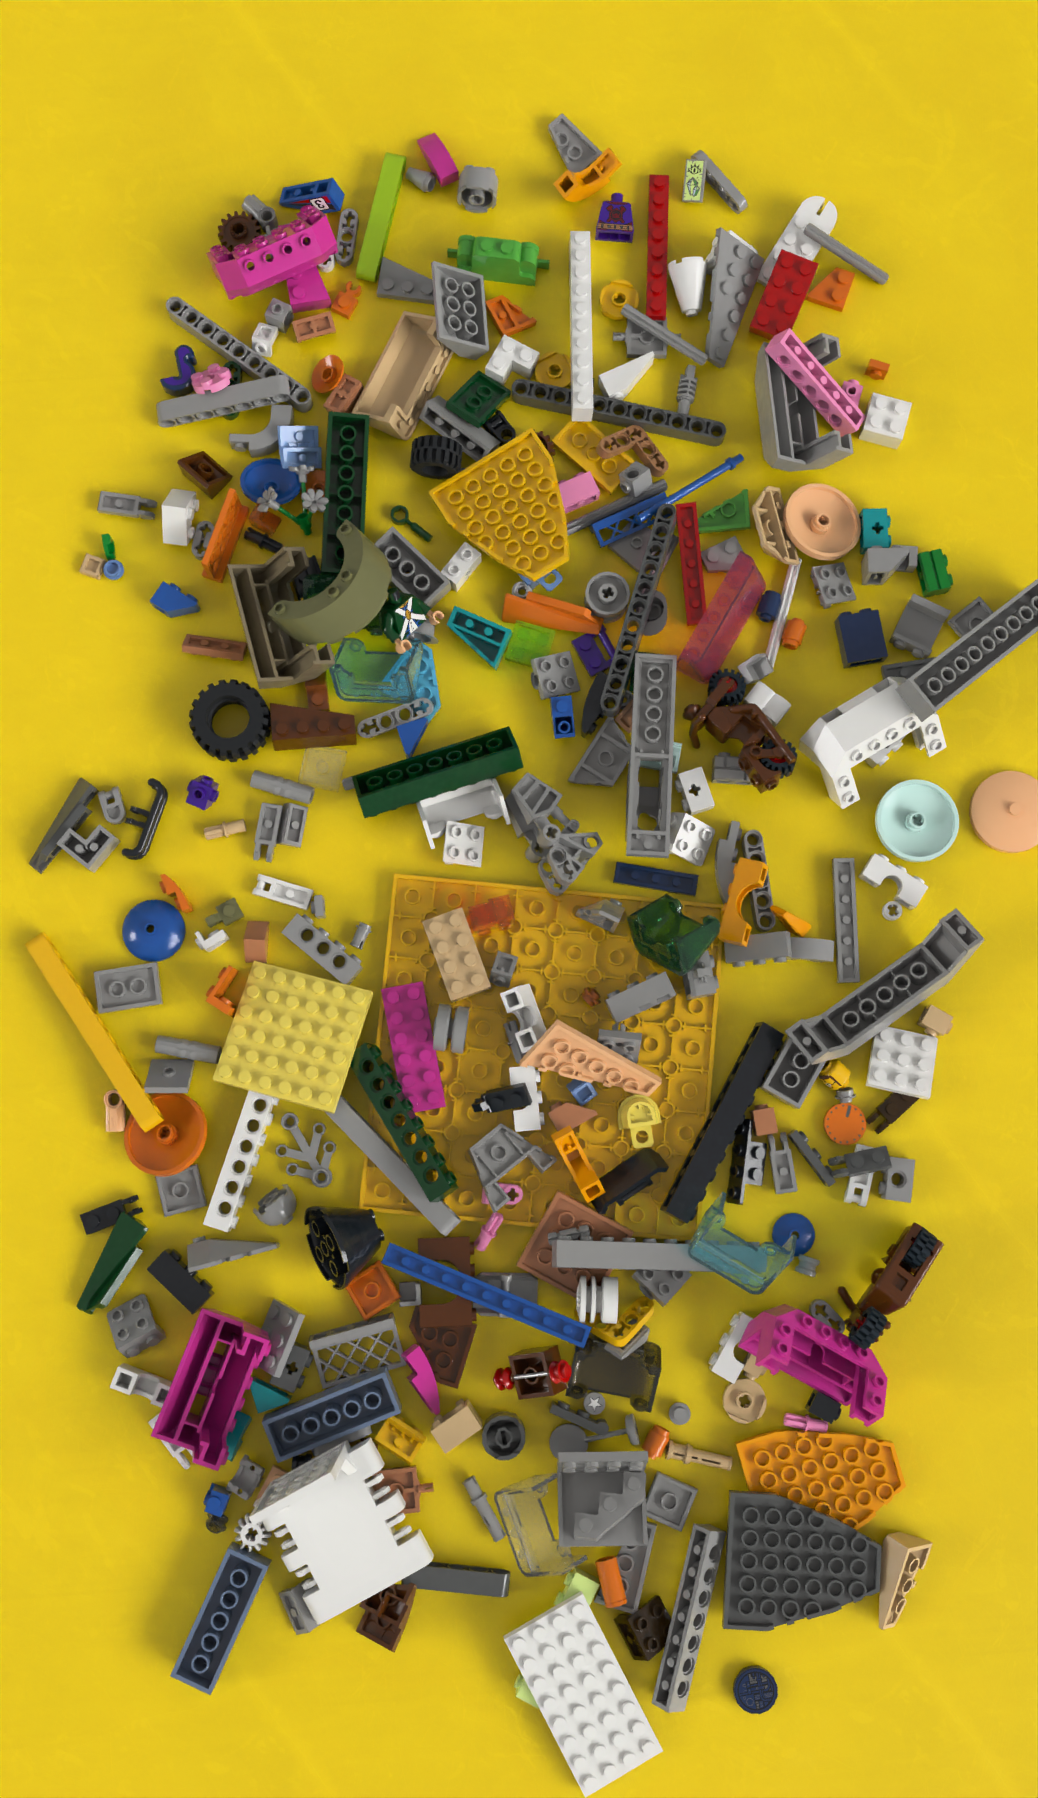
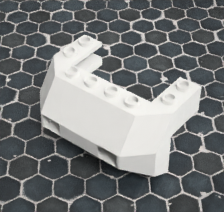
M887 677L818 718L800 739L799 750L820 767L829 797L841 809L860 799L850 768L908 733L912 732L915 746L919 750L925 748L928 757L947 747L938 714L935 712L921 722L895 690L907 680L904 677Z

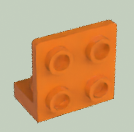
M229 965L227 968L224 967L219 973L217 984L215 986L212 985L207 991L206 996L208 998L206 1002L234 1018L237 1011L233 1008L235 1003L223 997L239 971Z

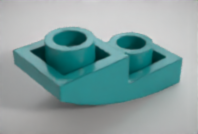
M238 1410L234 1419H237L233 1432H228L226 1437V1444L229 1446L227 1459L230 1461L234 1459L243 1442L241 1438L252 1420L250 1416Z

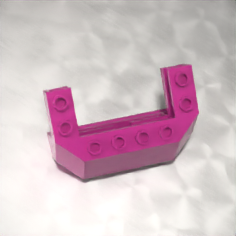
M786 1304L765 1310L748 1323L738 1347L756 1356V1366H764L771 1370L770 1373L772 1375L778 1373L780 1369L845 1406L850 1404L849 1417L860 1419L866 1427L884 1416L888 1378L871 1349L863 1350L851 1341L848 1336L805 1312Z
M202 1308L151 1436L192 1450V1462L216 1471L219 1470L220 1465H225L229 1455L226 1437L228 1432H233L237 1419H234L237 1410L241 1411L245 1398L242 1396L245 1389L249 1390L251 1387L253 1368H258L263 1356H268L272 1346L268 1332L230 1314L216 1309ZM217 1340L227 1344L223 1355L213 1352ZM196 1393L206 1396L199 1415L189 1412Z

